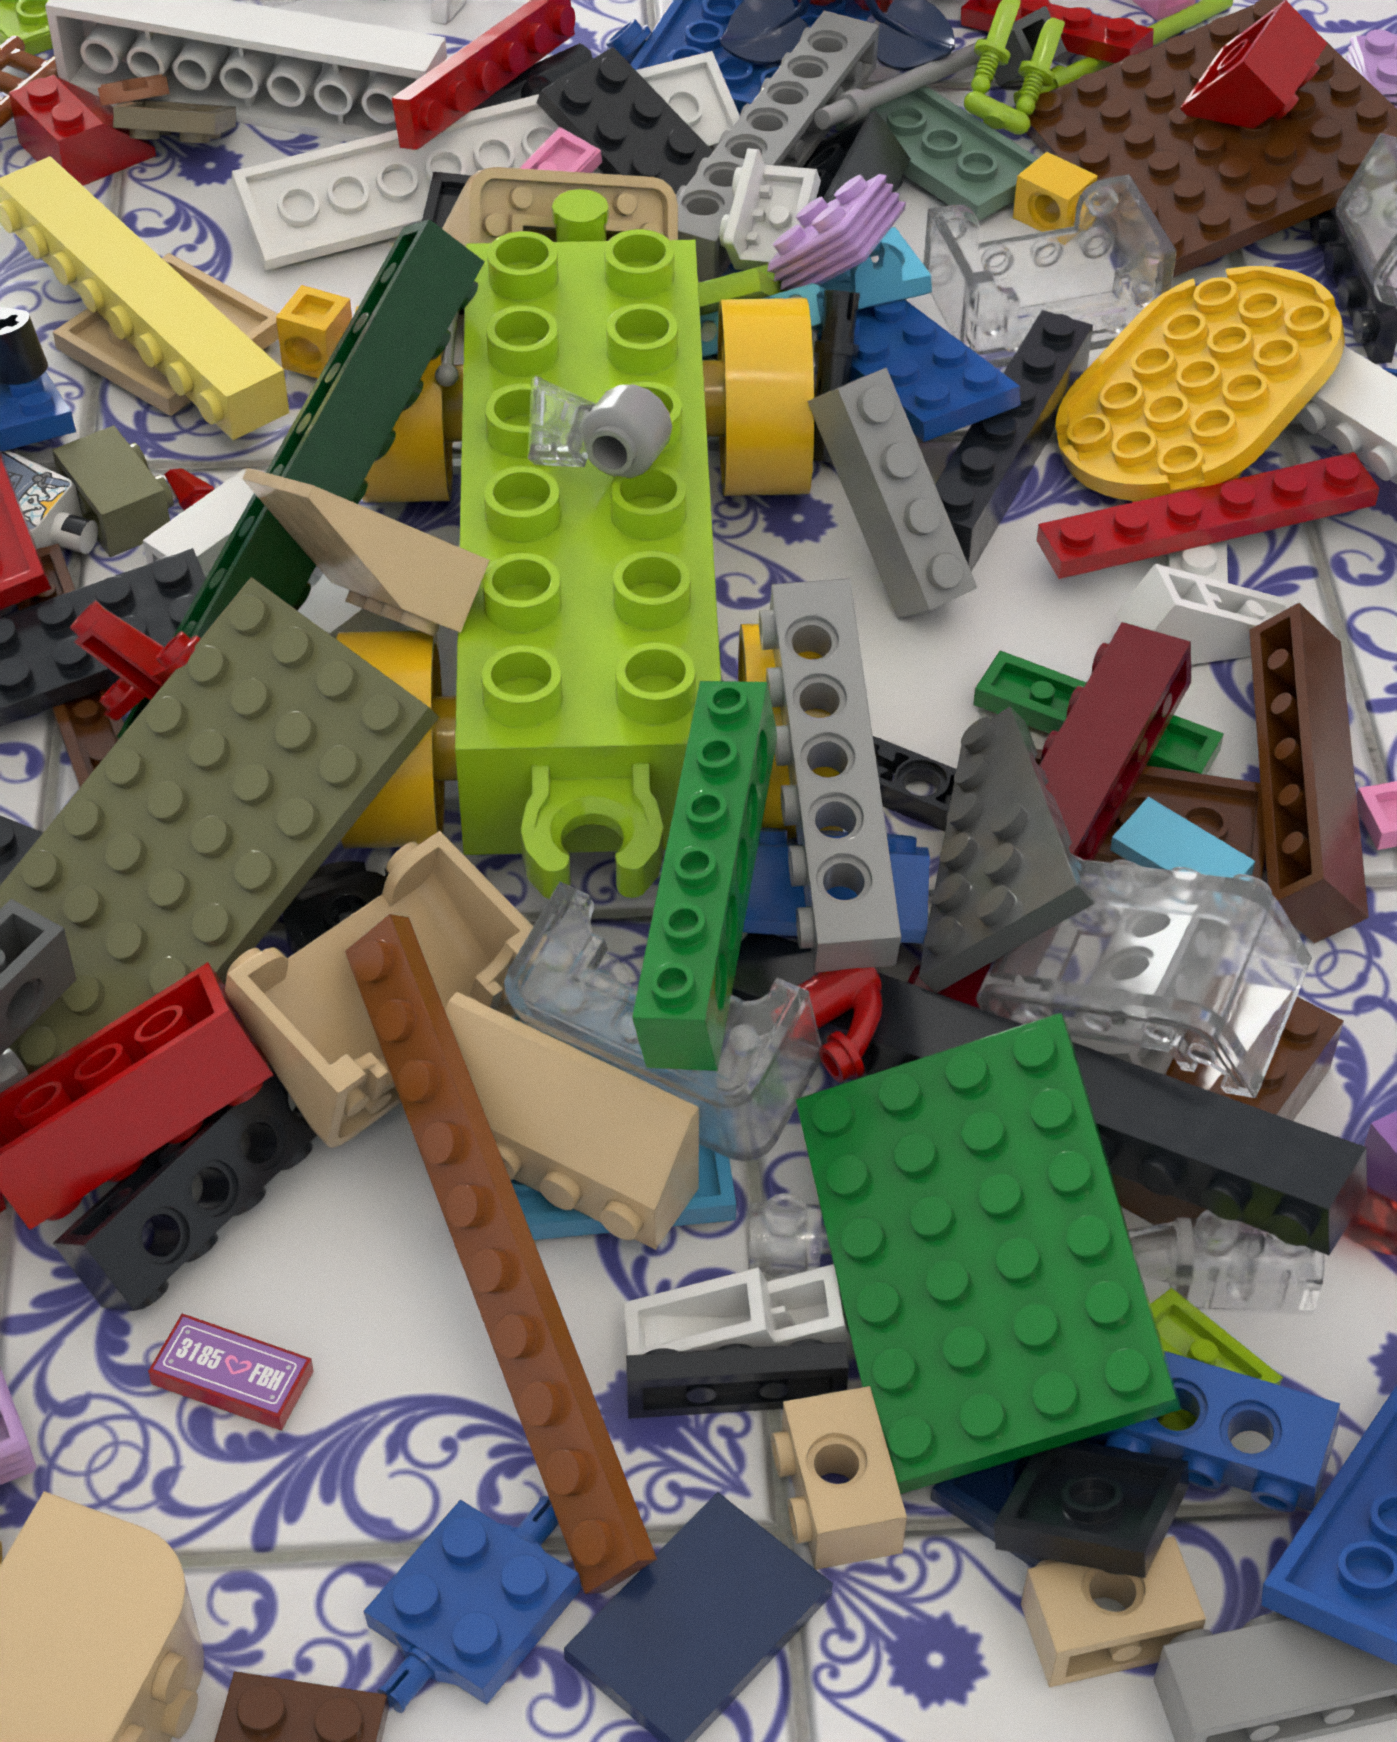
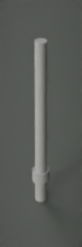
M976 42L952 52L941 60L928 62L863 91L855 88L838 95L834 103L820 108L814 113L816 126L824 130L841 122L852 124L867 116L873 108L977 64L980 56L973 51Z

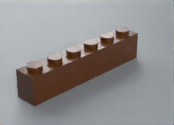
M1297 603L1249 630L1269 905L1315 944L1368 919L1369 914L1341 641L1302 604Z

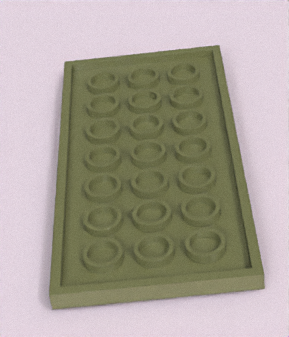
M252 577L195 645V650L190 656L188 663L173 672L0 885V909L10 899H13L65 929L77 979L9 1047L20 1059L28 1075L209 962L225 985L227 971L232 963L244 952L256 947L439 718L426 704Z

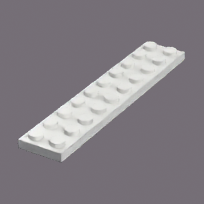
M712 51L636 70L712 151L718 146L725 130L730 131L739 119L740 115ZM538 94L470 111L418 150L400 148L397 130L234 170L232 171V184L264 270L267 271L398 237L403 227L422 222L433 172L474 175L480 170L492 167L520 168L559 126L536 103L539 97ZM598 167L592 172L603 174Z

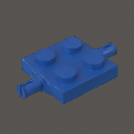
M541 1496L539 1502L517 1527L498 1523L460 1499L363 1611L368 1627L395 1644L405 1658L384 1685L377 1690V1693L387 1695L390 1708L393 1706L396 1712L403 1713L406 1706L429 1679L457 1685L487 1705L580 1592L582 1587L579 1573L546 1553L541 1547L559 1525L548 1496Z

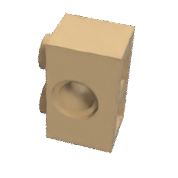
M870 1386L784 1401L782 1431L771 1433L772 1453L779 1478L791 1476L796 1497L788 1498L791 1530L796 1544L808 1542L814 1569H823L902 1554L907 1515ZM837 1473L846 1476L850 1481L842 1484H833L823 1480L821 1476Z
M1175 1536L1164 1538L1146 1578L1125 1574L1115 1575L1100 1569L1054 1560H1042L1035 1567L1027 1569L1021 1607L1049 1688L1158 1663L1163 1645L1169 1644L1171 1640L1180 1634L1191 1630L1203 1629L1206 1621ZM1102 1597L1114 1599L1122 1604L1125 1610L1118 1612L1107 1611L1099 1607L1094 1602V1599Z

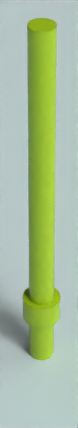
M1201 0L1148 26L1154 28L1153 46L1231 8L1233 0ZM1085 57L1067 67L1057 65L1049 69L1055 74L1052 86H1043L1040 94L1052 91L1079 79L1083 75L1094 73L1114 63ZM1017 90L1013 95L1015 105L1019 99L1020 90Z

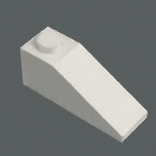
M1155 563L1115 615L1120 624L1124 622L1191 641V665L1251 656L1249 630L1293 605L1289 599Z

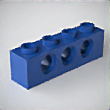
M1164 1351L1181 1409L1192 1413L1197 1418L1195 1424L1186 1430L1173 1431L1165 1428L1158 1422L1159 1416L1086 1438V1440L1106 1447L1188 1461L1189 1483L1202 1488L1219 1489L1221 1484L1251 1492V1498L1254 1501L1276 1511L1293 1512L1296 1507L1312 1511L1317 1503L1337 1435L1340 1403ZM1255 1431L1264 1435L1271 1444L1259 1453L1249 1454L1236 1449L1232 1445L1231 1440L1241 1432Z

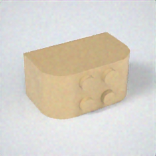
M44 1491L0 1565V1742H170L172 1737L180 1739L188 1730L197 1709L198 1694L196 1691L203 1675L204 1649L183 1569L177 1555L165 1540L146 1528Z

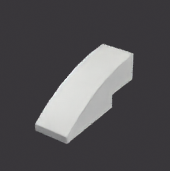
M834 1264L770 1281L765 1279L758 1267L623 1302L628 1355H642L659 1348H669L679 1352L717 1350L729 1344H745L752 1348L788 1346L796 1341L805 1339L819 1340L824 1343L846 1342L847 1356L855 1354Z

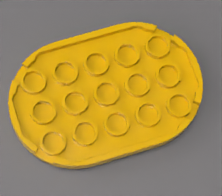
M1246 266L1225 269L1227 278H1211L1198 286L1195 285L1194 278L1158 296L1127 325L1084 371L1062 399L1058 408L1055 427L1061 456L1069 472L1080 483L1095 492L1132 502L1193 488L1221 484L1225 481L1239 478L1242 471L1265 452L1326 383L1340 362L1345 344L1344 328L1341 315L1335 304V298L1330 291L1313 278L1299 272L1278 267Z

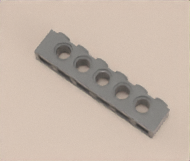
M846 578L772 584L770 610L759 611V634L762 650L773 649L775 667L766 668V682L768 683L772 707H780L783 725L776 726L778 737L775 748V761L777 766L788 765L790 785H781L782 818L784 826L796 825L798 845L788 847L790 881L792 887L803 886L806 907L796 908L799 948H811L814 972L896 966L901 932L851 580ZM811 651L823 657L811 660L803 658L798 654ZM818 708L829 712L831 715L825 718H816L808 715L805 711ZM818 767H830L837 770L840 774L835 777H821L812 770ZM827 826H837L849 834L842 838H830L819 830ZM842 886L853 890L858 896L850 900H839L829 895L827 890Z

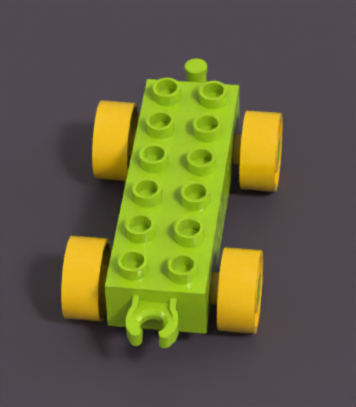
M586 189L569 190L560 194L554 200L552 219L556 226V242L539 233L517 231L502 235L492 243H466V248L485 262L475 279L478 282L477 292L465 307L464 364L453 365L458 371V379L450 387H444L436 381L435 372L438 366L442 365L443 352L436 359L429 362L420 378L424 385L419 397L408 409L401 412L393 427L396 437L392 446L381 459L374 461L364 479L368 482L366 493L362 498L364 503L451 501L453 442L462 441L459 547L490 561L461 633L458 632L456 696H443L441 663L437 634L434 637L422 631L339 632L336 638L426 704L439 716L438 720L341 839L343 847L345 849L403 847L410 842H416L419 845L438 831L443 833L445 781H458L463 854H522L527 879L543 897L551 900L561 899L569 893L571 885L569 853L616 852L617 890L621 895L628 898H636L643 895L659 876L663 850H666L699 683L700 681H721L707 437H719L723 496L809 494L812 483L814 453V417L807 402L814 398L812 330L807 298L720 299L718 311V360H702L696 240H669L664 235L655 231L634 229L621 232L613 236L609 241H606L609 205L606 198L600 193ZM619 385H637L650 390L661 399L669 411L672 423L669 443L649 469L634 478L613 477L600 471L590 462L582 449L580 441L581 426L585 417L606 391ZM759 623L740 624L738 681L766 682V668L776 667L773 649L762 650ZM811 651L798 654L803 658L811 660L823 657ZM772 707L776 726H782L781 708ZM818 708L805 711L808 715L816 718H825L831 715L829 712ZM774 754L761 828L787 829V838H797L796 825L784 826L782 818L781 785H790L788 765L777 766ZM818 767L812 770L821 777H835L840 774L837 770L830 767ZM827 826L820 829L843 832V829L837 826Z

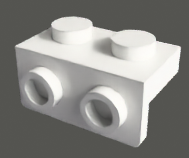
M747 149L743 166L737 167L734 172L732 182L734 200L730 214H725L722 218L719 232L720 244L722 247H725L734 269L748 270L770 263L778 253L773 246L774 242L790 228L800 225L796 215L817 198L821 182L817 169L765 165L759 149Z

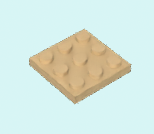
M170 253L162 257L165 262L262 350L278 340L276 323L278 313ZM87 308L53 331L57 350L169 416H172L191 402L186 395H178L171 387L167 377L155 366L151 368L146 365L138 350L126 338L123 340L119 339L111 329L109 322L97 311L91 312Z

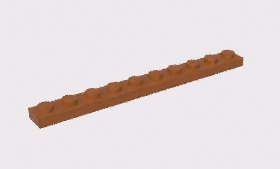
M389 914L350 946L345 953L574 1566L579 1573L584 1593H605L657 1560V1557L409 917Z

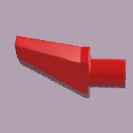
M182 468L170 469L164 474L179 500V505L184 511L215 490L213 486Z

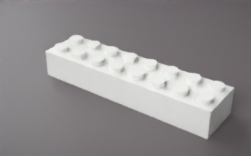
M49 0L45 5L58 77L94 95L99 96L98 88L101 87V84L162 74V77H167L170 94L140 100L236 106V122L345 142L397 130L392 97L447 59L446 37L232 0Z

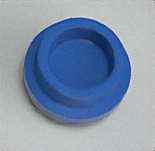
M633 19L608 40L606 46L609 49L614 47L631 64L652 31L647 25L642 27L636 19Z

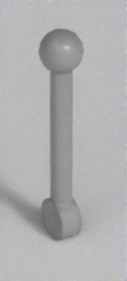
M459 311L448 327V330L451 332V338L443 350L442 365L438 366L435 372L436 381L444 387L454 385L458 379V371L453 364Z

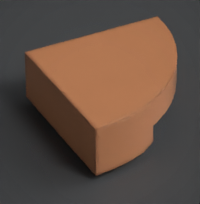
M162 74L101 84V87L98 88L101 106L170 94L167 77H162Z

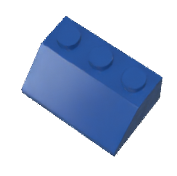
M761 828L743 933L797 936L796 908L806 907L803 886L792 887L788 847L798 845V841L796 839H787V829ZM819 830L830 838H842L849 834L842 831ZM887 834L901 932L900 942L924 944L928 924L930 866L928 847H916L917 838L913 836ZM842 886L827 890L829 895L839 900H850L858 896L853 890Z

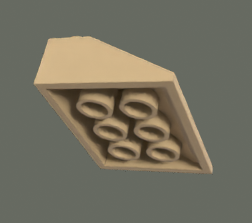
M251 468L246 469L243 476L244 482L331 583L349 590L345 602L434 637L440 625L461 633L490 561L489 559L314 485Z

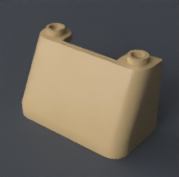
M492 167L480 170L468 179L442 229L465 247L466 243H492L502 235L517 231L539 233L556 242V226L552 219L554 200L560 194L569 190L586 189L600 193L606 198L609 205L606 241H609L613 236L621 232L634 229L651 230L664 235L669 240H678V203L672 187L664 180L655 177Z
M438 831L419 845L416 842H410L401 847L386 865V871L389 874L384 884L383 893L290 957L286 958L279 949L274 947L260 951L259 948H252L240 955L227 971L225 995L310 1128L330 1148L344 1144L401 1103L345 953L350 946L389 914L409 917L445 1010L449 1000L457 991L515 1019L533 995L549 942L441 831Z

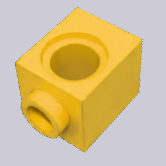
M1046 152L1017 175L1013 218L1064 242L1081 227L1085 228L1093 220L1098 207V201L1094 198L1098 176Z
M304 285L298 288L276 316L283 369L319 378L352 319L350 298Z

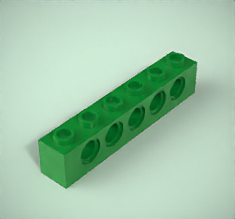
M700 681L632 1015L646 1068L718 1071L778 737L767 682Z

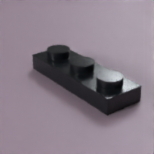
M805 1339L796 1341L788 1346L752 1348L745 1344H729L717 1350L679 1352L674 1349L659 1348L642 1355H626L628 1419L783 1409L784 1401L847 1390L849 1364L846 1342L824 1343L819 1340Z

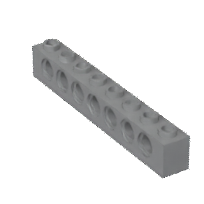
M824 10L811 28L806 27L804 29L800 42L791 53L787 52L784 55L780 67L771 78L764 80L760 93L753 102L743 107L738 121L731 130L723 132L718 146L709 158L704 157L701 160L696 174L687 186L682 185L676 194L678 203V240H696L698 281L703 282L721 277L731 263L725 247H722L720 244V224L723 216L730 214L734 200L732 193L734 172L737 167L743 166L747 149H759L765 165L802 168L832 128L824 130L818 128L814 122V113L818 109L834 103L838 95L855 88L861 89L876 69L878 24Z

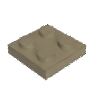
M134 100L113 106V128L129 129L130 138L160 139V135H171L172 132H180V141L210 143V139H220L221 132L236 127V106L153 100Z

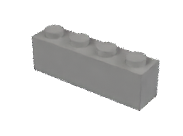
M887 368L856 379L807 401L897 618L931 611L977 589L973 575Z
M1279 1613L1261 1615L1247 1622L1243 1628L1212 1634L1207 1629H1196L1180 1634L1171 1640L1169 1644L1163 1645L1154 1676V1683L1175 1742H1296L1397 1719V1665L1293 1619L1286 1618Z

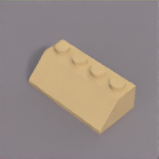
M456 991L449 1000L445 1012L510 1180L514 1179L542 1193L551 1204L560 1209H575L601 1222L610 1233L620 1239H635L656 1250L699 1189V1107Z

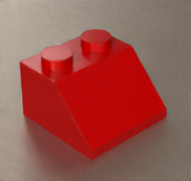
M1284 0L1220 49L1179 109L1186 116L1252 129L1271 116L1277 121L1285 116L1298 102L1299 97L1295 94L1296 90L1310 81L1319 70L1320 66L1316 63V60L1328 43L1287 0Z
M55 75L32 80L28 85L9 92L19 144L37 162L49 156L52 157L82 186L156 156L155 147L146 139L130 138L129 129L113 128V107L111 105L101 106L99 96Z

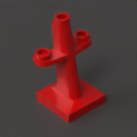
M96 600L70 626V629L78 636L74 643L120 677L99 700L107 709L104 715L115 722L122 718L143 698L147 697L151 701L173 672L188 663L190 656L195 650V645L201 639L197 635L189 638L181 631L164 647L106 610Z

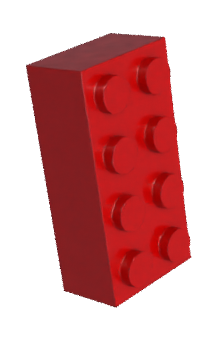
M209 962L0 1093V1191L29 1230L45 1220L56 1221L67 1216L78 1207L83 1196L107 1181L118 1182L125 1179L139 1168L144 1157L166 1143L176 1144L188 1139L198 1131L205 1118L227 1104L234 1106L249 1100L261 1089L263 1082L273 1076L266 1058L225 995V986Z

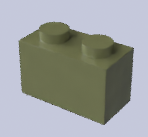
M114 425L52 449L56 472L70 479L76 486L82 517L97 523V541L109 557L142 545L146 537L170 521L168 508L174 506V500L166 480L160 474L154 476L151 473L138 444L135 442L129 444Z

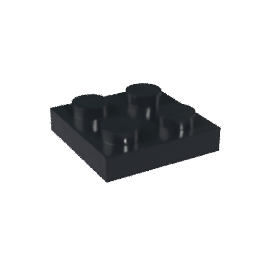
M1078 1441L1033 1454L994 1523L995 1549L1028 1555L1038 1560H1054L1100 1569L1115 1575L1125 1574L1146 1578L1189 1487L1188 1461Z

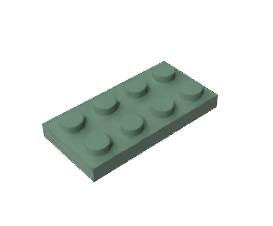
M927 86L873 108L869 112L870 114L876 110L911 158L903 175L975 223L1014 202L1017 175L1038 159V157ZM841 122L836 124V130L840 131L851 124Z

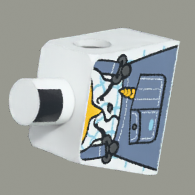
M2 451V458L36 548L59 543L61 551L66 548L88 554L96 543L98 526L95 521L82 517L74 483L70 479L11 451Z

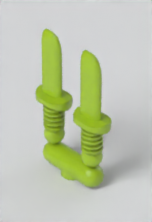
M1002 0L996 10L987 39L976 41L973 51L980 56L971 82L973 92L965 96L964 107L969 113L983 119V122L993 129L1003 128L1013 134L1022 135L1030 128V119L1027 115L1032 114L1035 110V104L1038 101L1042 87H1049L1053 84L1055 74L1049 69L1065 22L1057 18L1048 19L1041 29L1031 61H1021L1018 73L1024 77V81L1018 96L1019 99L1016 102V109L985 95L991 87V82L998 65L1008 64L1011 54L1005 47L1021 0Z

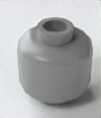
M637 385L616 386L604 393L583 420L580 431L582 449L590 462L603 473L613 477L634 478L645 473L669 443L672 430L670 414L661 399L650 390Z

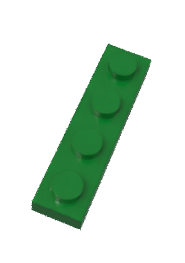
M1000 650L975 687L973 705L996 714L1011 707L1026 722L1027 726L1050 733L1052 730H1060L1067 718V708L1073 691L1077 686L1085 687L1087 682ZM1173 715L1146 765L1207 775L1221 750L1224 733Z

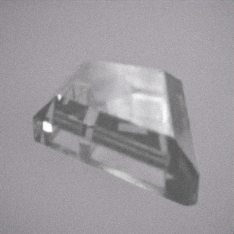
M538 376L533 377L530 395L528 459L535 465L585 467L588 453L581 434V426L585 417L596 404Z

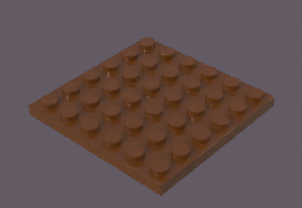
M1259 0L1254 5L1228 16L1217 18L1211 23L1181 36L1172 37L1167 42L1141 53L1130 55L1122 61L1094 73L1083 75L1079 79L1052 91L1041 93L1035 104V110L1032 114L1027 115L1030 119V128L1026 134L1044 154L1049 152L1098 176L1096 193L1094 195V198L1098 201L1096 213L1159 284L1397 180V108L1329 43L1316 60V63L1320 66L1317 73L1303 87L1296 90L1295 94L1299 97L1298 102L1285 116L1277 121L1271 116L1252 129L1186 116L1179 109L1220 49L1284 0Z

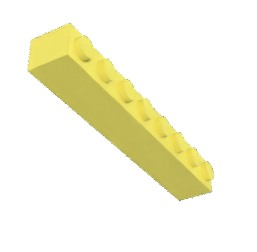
M49 156L0 178V223L8 233L14 232L25 243L28 251L35 259L41 258L52 268L59 282L64 286L69 284L81 296L85 306L91 312L97 311L106 319L119 339L123 340L126 338L138 350L146 365L151 368L155 366L165 375L171 387L178 395H186L198 407L207 423L211 425L216 424L232 440H235L289 413L284 369L52 157Z

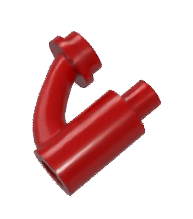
M875 967L819 972L788 991L787 998L789 1003L771 1014L772 1022L782 1036L787 1037L801 1027L810 1032H815L853 1008L854 1015L846 1036L840 1031H835L828 1035L827 1043L819 1047V1056L828 1073L837 1082L842 1083L848 1078L856 1080L864 1075L865 1070L861 1058L865 1054L881 1018L882 996L880 991L882 985Z

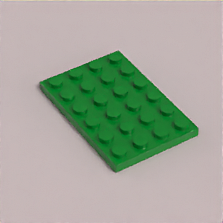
M1062 1013L795 1099L862 1387L870 1386L900 1494L1182 1410L1068 1026Z

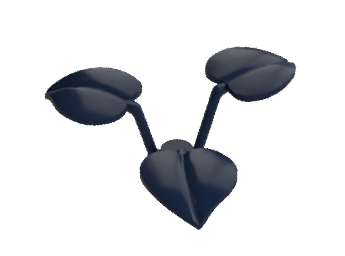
M744 0L732 14L728 27L720 38L721 46L728 53L745 62L760 65L781 63L784 55L787 52L791 53L800 42L804 29L809 27L800 17L807 12L811 0H801L796 8L792 0ZM865 0L875 20L880 22L878 24L877 60L884 66L894 70L908 71L928 62L941 60L949 56L955 49V38L950 23L942 12L926 0H894L889 6L886 15L880 10L875 0Z

